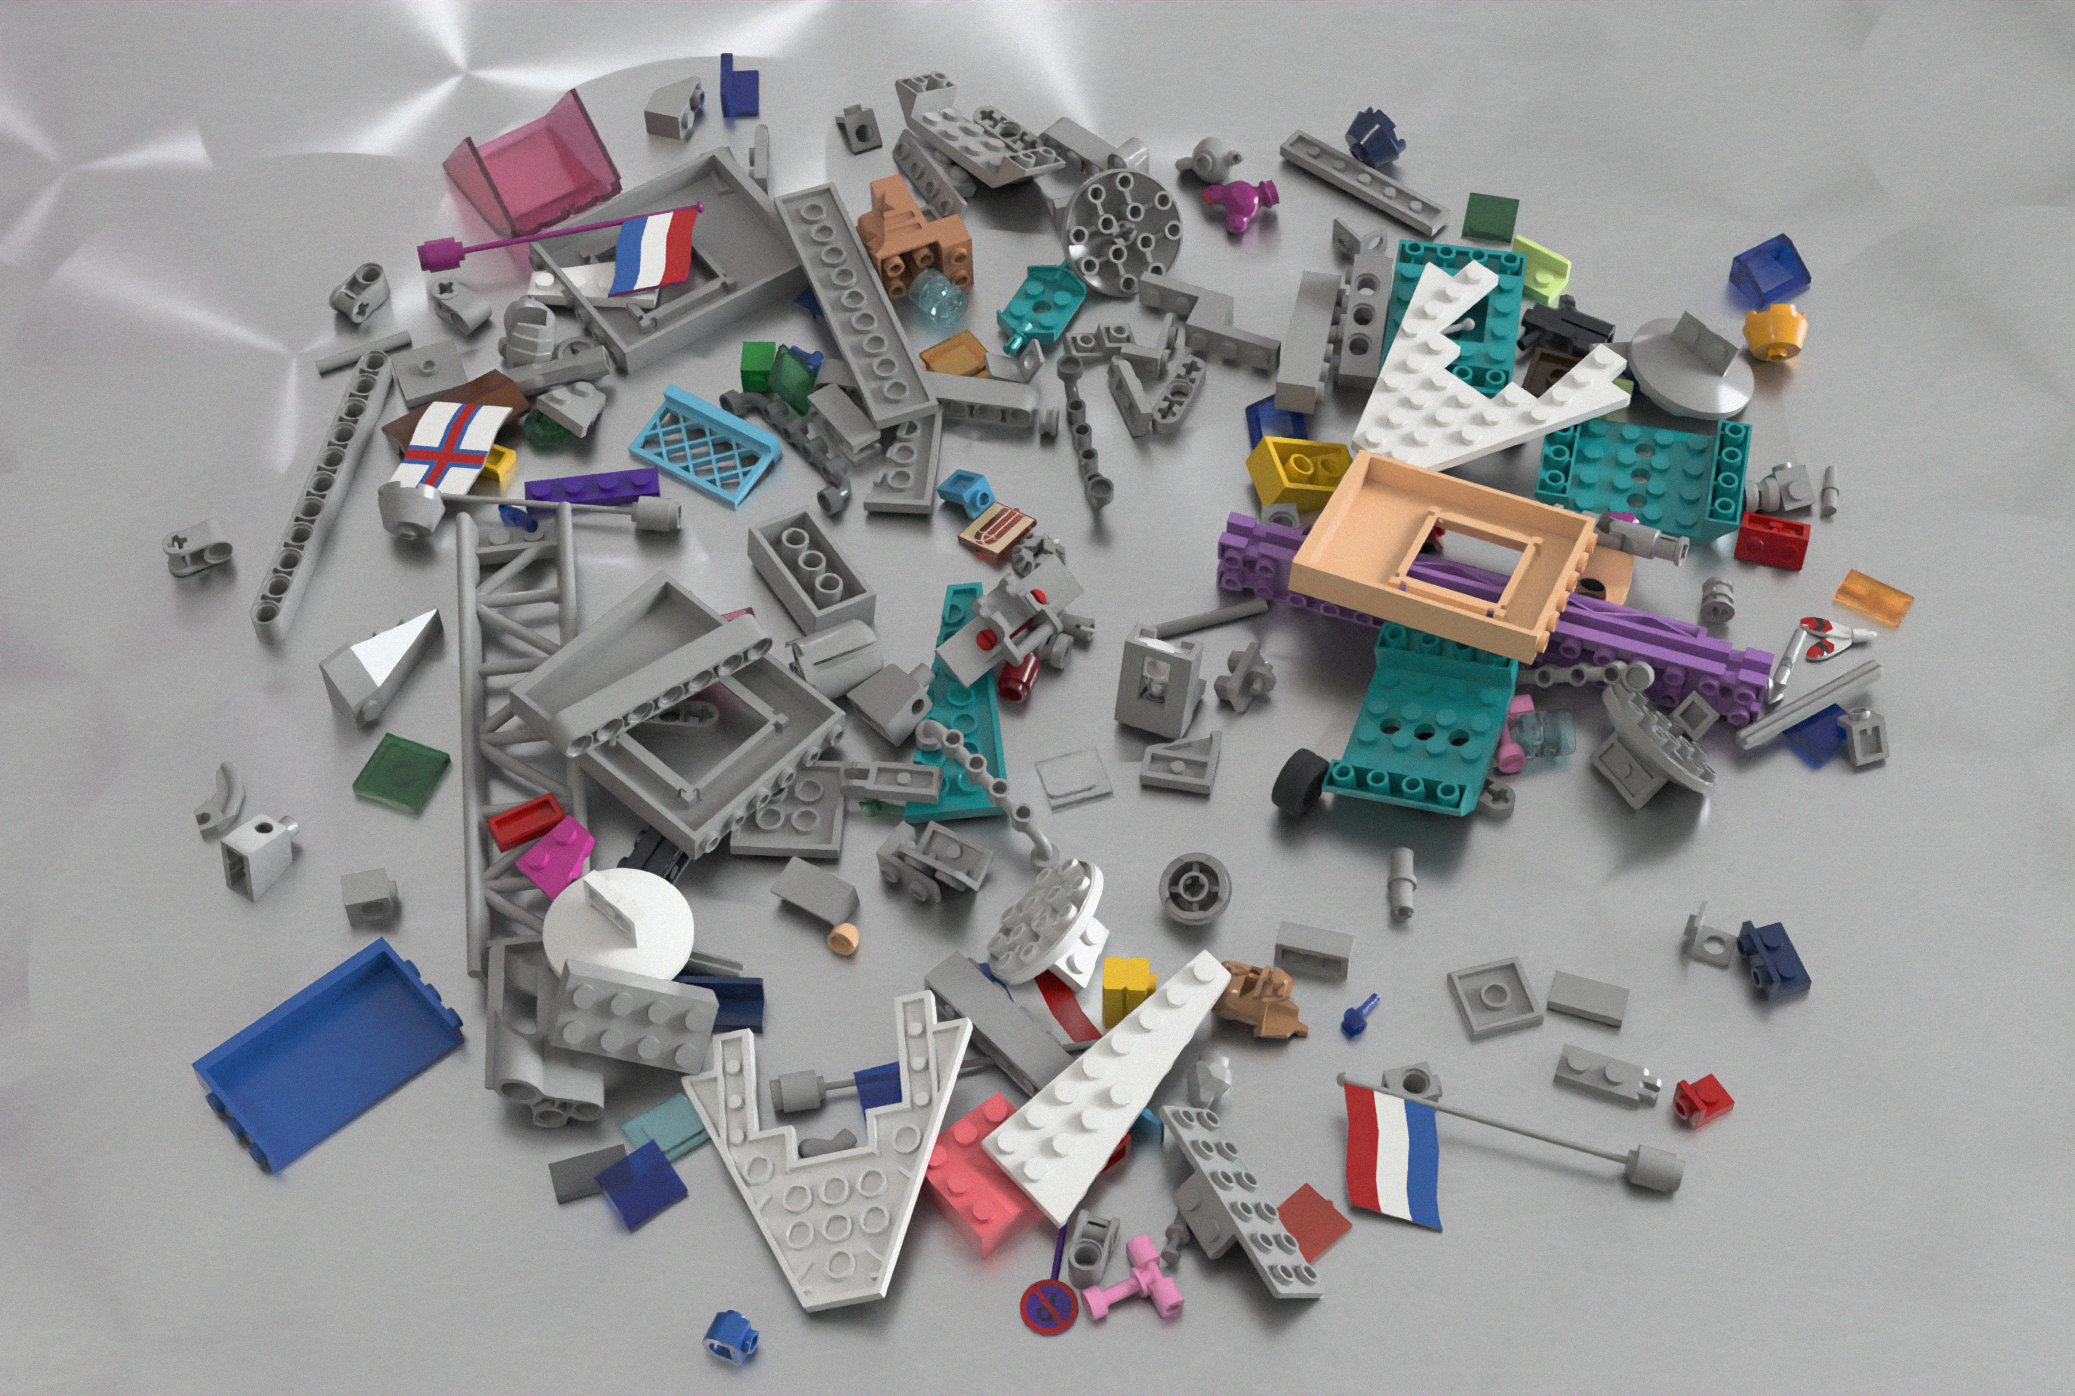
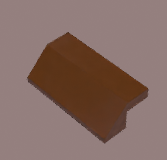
M494 369L381 427V430L397 455L400 456L406 454L418 422L434 401L513 408V411L507 416L500 428L530 413L531 406L516 383Z

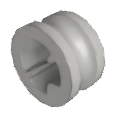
M1042 405L1039 417V434L1044 435L1045 432H1050L1051 436H1056L1059 422V407H1054L1050 410L1046 405Z

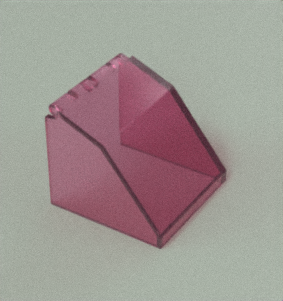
M575 88L569 90L544 117L477 148L470 136L465 138L442 164L448 177L492 230L507 239L537 234L542 231V228L547 229L568 219L569 215L575 216L595 206L596 202L602 203L621 194L623 190L620 184V179L622 178Z

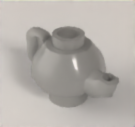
M1207 137L1198 143L1191 157L1178 159L1175 167L1178 171L1193 168L1200 179L1217 184L1224 181L1230 175L1232 167L1240 164L1243 161L1244 155L1242 152L1230 150L1227 144L1218 138Z

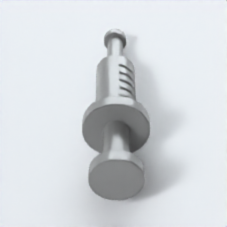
M1179 1209L1173 1225H1169L1165 1231V1236L1170 1241L1169 1247L1163 1248L1161 1252V1258L1170 1264H1176L1180 1261L1179 1245L1187 1244L1191 1238V1234L1188 1231L1189 1225Z

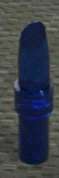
M499 504V512L509 522L531 533L537 530L538 522L528 516L525 511L512 505Z

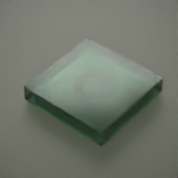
M387 732L354 781L352 788L356 794L417 815L451 759L446 752Z

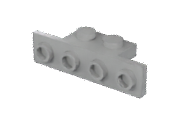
M903 129L892 151V156L930 204L932 203L943 218L958 214L961 219L968 206L962 197L972 198L977 188L968 177V173L957 162L940 150L923 148L908 129Z

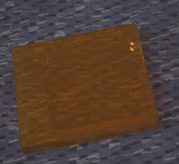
M966 329L920 352L919 358L925 363L927 371L973 377L986 370L983 356L986 352L989 353V351Z

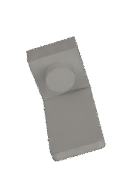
M1167 313L1155 348L1123 343L1120 356L1131 364L1136 377L1158 381L1162 368H1168L1171 350L1168 349L1170 345L1175 346L1178 336V327L1174 326V314Z
M901 821L876 851L880 867L879 871L889 881L893 883L899 881L906 885L916 898L922 901L928 899L937 905L942 899L938 884L904 863L905 855L897 850L900 843L916 850L918 845L914 827Z

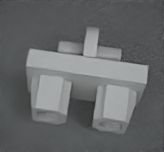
M1250 642L1246 651L1232 650L1227 663L1232 676H1218L1214 683L1217 697L1231 701L1236 712H1245L1254 695H1259L1260 691H1272L1277 683L1275 675L1271 672L1273 666L1267 663L1260 655V643Z

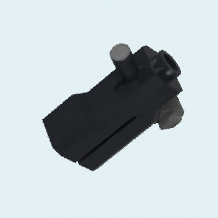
M1568 294L1560 295L1558 308L1537 302L1533 309L1528 308L1521 322V326L1525 328L1524 337L1517 340V346L1521 351H1525L1536 343H1540L1568 355L1585 358L1590 353L1589 344L1613 343L1616 325L1577 311L1575 307L1576 301L1573 296Z

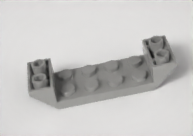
M934 71L930 74L912 75L908 78L896 80L895 88L907 127L990 187L997 188L1033 180L1065 167L1066 162L1056 156V152L1048 147H1039L1014 153L1005 146L1003 141L991 137L984 132L983 127L963 117L959 110L952 108L958 86L949 81L945 74Z

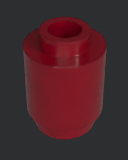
M1031 652L1023 658L1024 662L1018 667L1011 665L1007 659L1005 661L998 681L999 695L1008 702L1022 703L1031 695L1041 667L1039 660Z

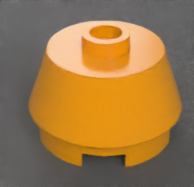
M1770 304V311L1756 314L1754 309L1749 311L1745 315V325L1742 328V332L1755 358L1763 361L1779 362L1791 359L1800 353L1808 329V322L1805 320L1804 312L1797 313L1796 306L1789 304Z

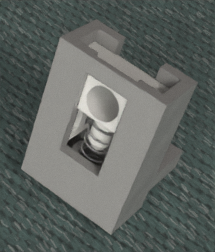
M1137 622L1124 644L1114 720L1126 723L1131 727H1138L1160 734L1166 738L1181 739L1192 721L1194 708L1205 692L1207 680L1199 678L1204 643L1183 637L1180 647L1157 640V628Z

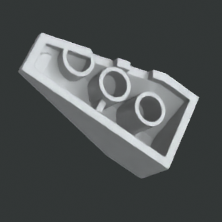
M432 605L404 617L399 621L397 627L388 631L384 628H379L373 631L372 638L361 643L354 639L318 663L331 705L356 728H360L368 721L375 719L387 707L444 630L438 608Z

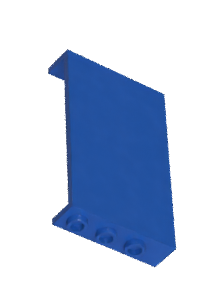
M380 937L191 1064L200 1085L208 1093L205 1099L217 1115L223 1112L229 1120L225 1123L233 1136L238 1141L244 1137L249 1143L246 1149L258 1166L265 1163L273 1174L464 1043L460 1030L463 1022L457 1012L452 1007L446 1010L440 1003L442 999L431 983L425 986L419 979L421 975L412 961L408 959L404 962L383 937Z

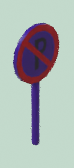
M1069 1217L1066 1224L1058 1232L1051 1278L1031 1284L1023 1293L1020 1301V1316L1024 1324L1032 1332L1043 1336H1056L1067 1331L1075 1323L1079 1313L1078 1299L1074 1290L1066 1283L1058 1281Z

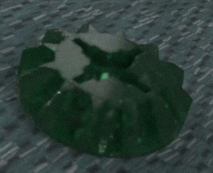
M538 409L531 411L524 421V431L530 443L537 442L541 448L546 444H551L555 448L558 442L567 444L569 436L575 435ZM556 423V428H551L550 431L546 432L545 427L549 428L552 424Z

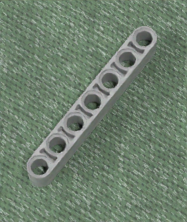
M824 360L820 365L813 392L835 382L856 406L866 407L845 360ZM923 371L939 405H943V418L1016 428H1027L1034 423L1040 393L1031 385Z
M741 615L561 710L548 721L546 730L567 757H577L762 658L772 648L773 638L753 615Z

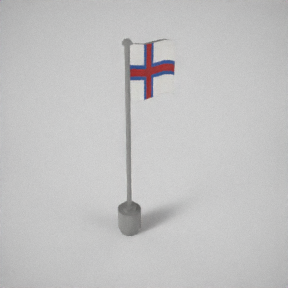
M434 401L418 422L404 459L389 481H401L400 487L418 488V483L432 486L441 491L440 498H443V500L557 509L559 502L466 495L485 465L498 430L507 416L513 411V408ZM384 485L378 489L379 496L383 495ZM640 496L638 502H633L632 508L570 503L571 510L631 515V521L637 522V528L643 530L670 532L671 529L680 528L682 518L681 502H674L673 498Z

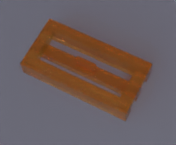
M1854 569L1850 570L1835 595V599L1897 628L1901 624L1902 618L1904 619L1908 609L1910 610L1915 599L1913 596Z

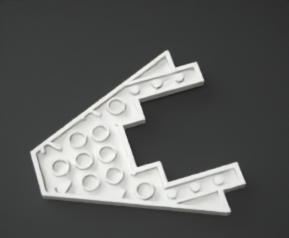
M1475 260L1471 261L1454 277L1429 262L1425 266L1354 433L1351 449L1357 453L1360 449L1439 472L1628 406L1631 395L1612 383L1626 369L1627 360L1603 344H1600L1538 399L1514 382H1511L1490 400L1444 369L1460 356L1461 347L1442 335L1440 331L1450 326L1496 287L1499 276Z
M931 990L894 997L902 1102L865 1110L867 1146L798 1160L797 1133L792 1125L759 1131L754 1034L749 1028L714 1035V1070L699 1073V1075L693 1074L681 1077L684 1089L800 1303L808 1313L885 1298L973 1029L972 1022L968 1017L937 1023L935 996Z

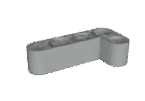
M1061 117L1039 135V138L1044 143V147L1054 150L1056 156L1066 162L1065 166L1086 179L1100 172L1118 168L1135 169L1149 174L1148 150L1144 143L1135 137H1131L1121 146L1115 148L1066 117Z

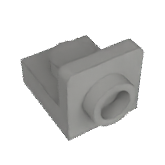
M1857 707L1850 709L1847 715L1836 718L1837 725L1846 729L1852 764L1860 766L1890 757L1883 716L1871 711L1867 707Z

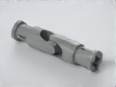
M1554 505V507L1564 509L1563 505ZM1564 509L1596 519L1593 533L1598 534L1596 545L1651 560L1657 557L1672 561L1676 566H1682L1686 559L1690 542L1688 537L1681 536V538L1661 534L1660 529L1626 522L1586 510L1580 513Z

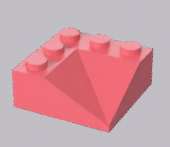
M1000 1092L994 1094L937 1136L920 1188L925 1197L982 1260L1044 1215L1043 1211L981 1148V1142L1017 1112L1014 1106Z

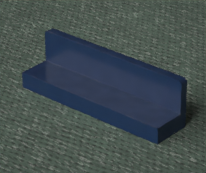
M675 976L671 980L714 991L719 1007L711 1032L728 1033L749 1028L752 1033L763 1034L766 996L762 978Z

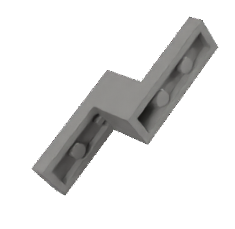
M1147 271L1143 272L1139 283V302L1189 316L1185 323V346L1276 372L1280 364L1281 341L1231 327L1234 297Z

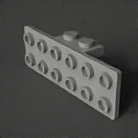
M1164 1105L1158 1112L1195 1170L1171 1197L1209 1259H1219L1239 1240L1275 1298H1320L1325 1294V1290L1319 1282L1318 1273L1304 1259L1299 1251L1297 1240L1283 1226L1277 1209L1268 1202L1259 1188L1258 1179L1253 1173L1248 1171L1239 1157V1149L1227 1138L1220 1127L1221 1122L1217 1115L1209 1109Z

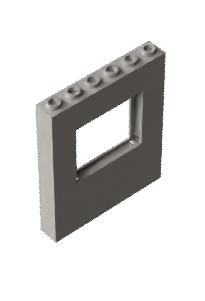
M722 146L545 231H556L696 205L697 201L704 204V211L700 214L698 212L692 233L691 250L714 274L716 279L646 314L636 303H626V307L592 306L560 269L600 263L599 260L615 253L622 225L528 242L530 248L528 260L535 271L549 270L544 273H550L554 276V279L557 278L566 288L560 291L568 304L565 307L574 310L582 327H588L592 331L594 339L608 350L613 363L616 366L621 365L628 375L809 284L776 212L774 202ZM714 170L722 188L732 186L735 193L719 197L711 182L709 173ZM655 319V325L652 327L651 320Z
M660 570L509 689L510 711L565 755L546 730L548 721L555 714L728 623V621L671 576ZM769 653L717 681L767 720L768 723L693 786L629 736L626 731L577 757L569 759L695 861L704 852L709 853L714 850L724 835L730 830H737L752 811L763 808L770 800L772 794L779 788L789 786L799 771L805 766H812L827 747L838 744L845 734L846 713Z

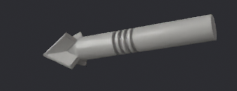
M1798 628L1794 631L1772 680L1768 679L1767 689H1765L1764 694L1768 705L1784 698L1782 692L1787 688L1785 684L1808 636L1807 632L1803 629Z

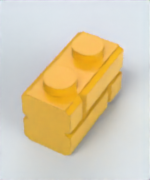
M1107 956L1104 960L1102 1025L1105 1028L1113 1029L1156 992L1157 974L1149 973L1150 962H1148L1147 958H1129L1126 961L1124 957Z

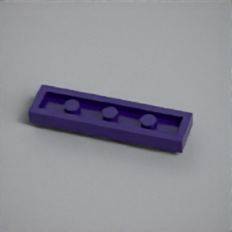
M657 467L524 482L525 500L569 502L572 504L610 507L633 504V502H638L640 496L660 497ZM526 507L527 516L556 513L557 510Z

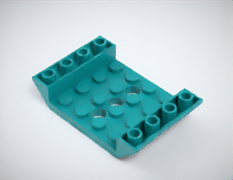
M1592 418L1545 435L1534 497L1543 504L1553 507L1555 504L1563 505L1564 509L1580 513L1584 510L1601 515L1608 512H1629L1638 519L1640 525L1660 529L1661 534L1681 538V536L1688 537L1689 544L1700 546L1734 532L1739 528L1753 425L1719 420L1716 435L1711 437ZM1637 453H1648L1651 455V458H1641L1637 456ZM1642 477L1648 482L1637 483L1632 478ZM1638 502L1644 507L1633 508L1628 503Z
M1384 622L1374 647L1377 668L1342 760H1331L1321 787L1322 791L1462 817L1475 810L1514 699L1519 661L1408 626ZM1390 726L1400 728L1394 734L1383 733V730ZM1424 732L1434 734L1428 740L1417 739V736ZM1458 738L1468 740L1462 746H1453L1451 744L1453 740Z

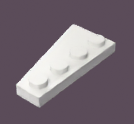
M616 261L560 268L592 306L626 307V303H636L639 308L655 309L659 289L608 298V293L615 277ZM549 270L532 272L527 293L529 299H531L532 295L543 304L568 305L564 295L560 292L566 288L557 278L554 279L552 274L544 273Z

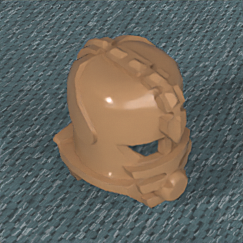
M1224 961L1221 963L1232 976L1229 984L1211 1009L1214 1014L1226 1020H1237L1254 1026V1038L1261 1036L1268 1037L1269 1039H1287L1293 1033L1301 1036L1308 1034V1026L1298 1020L1299 1007L1288 1000L1295 987V982L1291 979L1290 975L1278 967L1272 972L1271 967L1267 965L1263 969L1235 961Z

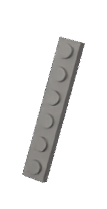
M1299 129L1280 146V155L1431 237L1450 219V209Z

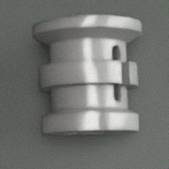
M1723 577L1707 579L1702 585L1703 595L1700 615L1708 622H1727L1735 615L1733 583Z

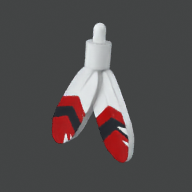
M1805 617L1800 620V626L1804 630L1826 638L1808 649L1806 658L1811 661L1829 658L1846 649L1852 643L1867 642V639L1877 636L1875 631L1867 632L1866 628L1850 629L1847 626L1822 618Z

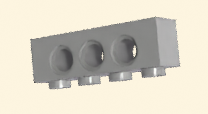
M1355 254L1354 264L1347 265L1345 284L1350 285L1349 295L1343 294L1341 314L1347 315L1345 325L1339 324L1337 344H1342L1341 355L1335 354L1332 373L1338 374V386L1374 389L1380 370L1394 258ZM1364 288H1369L1373 290L1374 293L1371 295H1362L1359 291ZM1358 318H1366L1370 321V323L1367 325H1359L1355 322V320ZM1359 347L1366 350V353L1354 355L1351 350Z

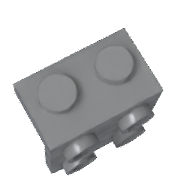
M931 820L916 850L901 843L897 848L899 852L905 855L904 863L930 877H933L936 872L934 877L961 892H964L966 886L978 891L996 854V851Z

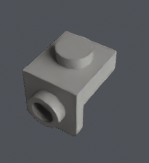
M1791 462L1772 467L1773 473L1765 477L1775 478L1778 483L1780 492L1779 509L1781 513L1811 506L1816 503L1805 464L1792 467Z

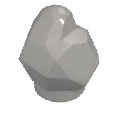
M1202 1051L1199 1054L1198 1061H1195L1187 1071V1087L1196 1107L1208 1108L1213 1099L1220 1098L1231 1087V1071L1228 1069L1229 1059L1213 1052Z

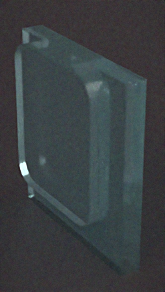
M681 1092L621 1126L622 1131L653 1175L712 1140L699 1114Z

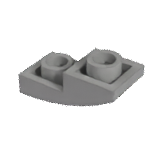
M1129 323L1098 324L1096 333H1065L1063 339L1066 354L1079 356L1083 361V365L1111 360L1114 355L1120 356L1123 343L1136 345Z

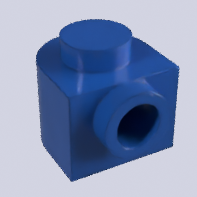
M737 1311L718 1312L702 1340V1346L714 1357L741 1366L746 1355L752 1354L759 1340V1331L751 1329L750 1320Z

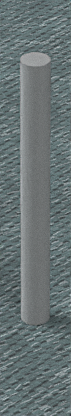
M1260 598L1153 625L1152 627L1157 628V639L1265 612L1268 610L1265 598Z

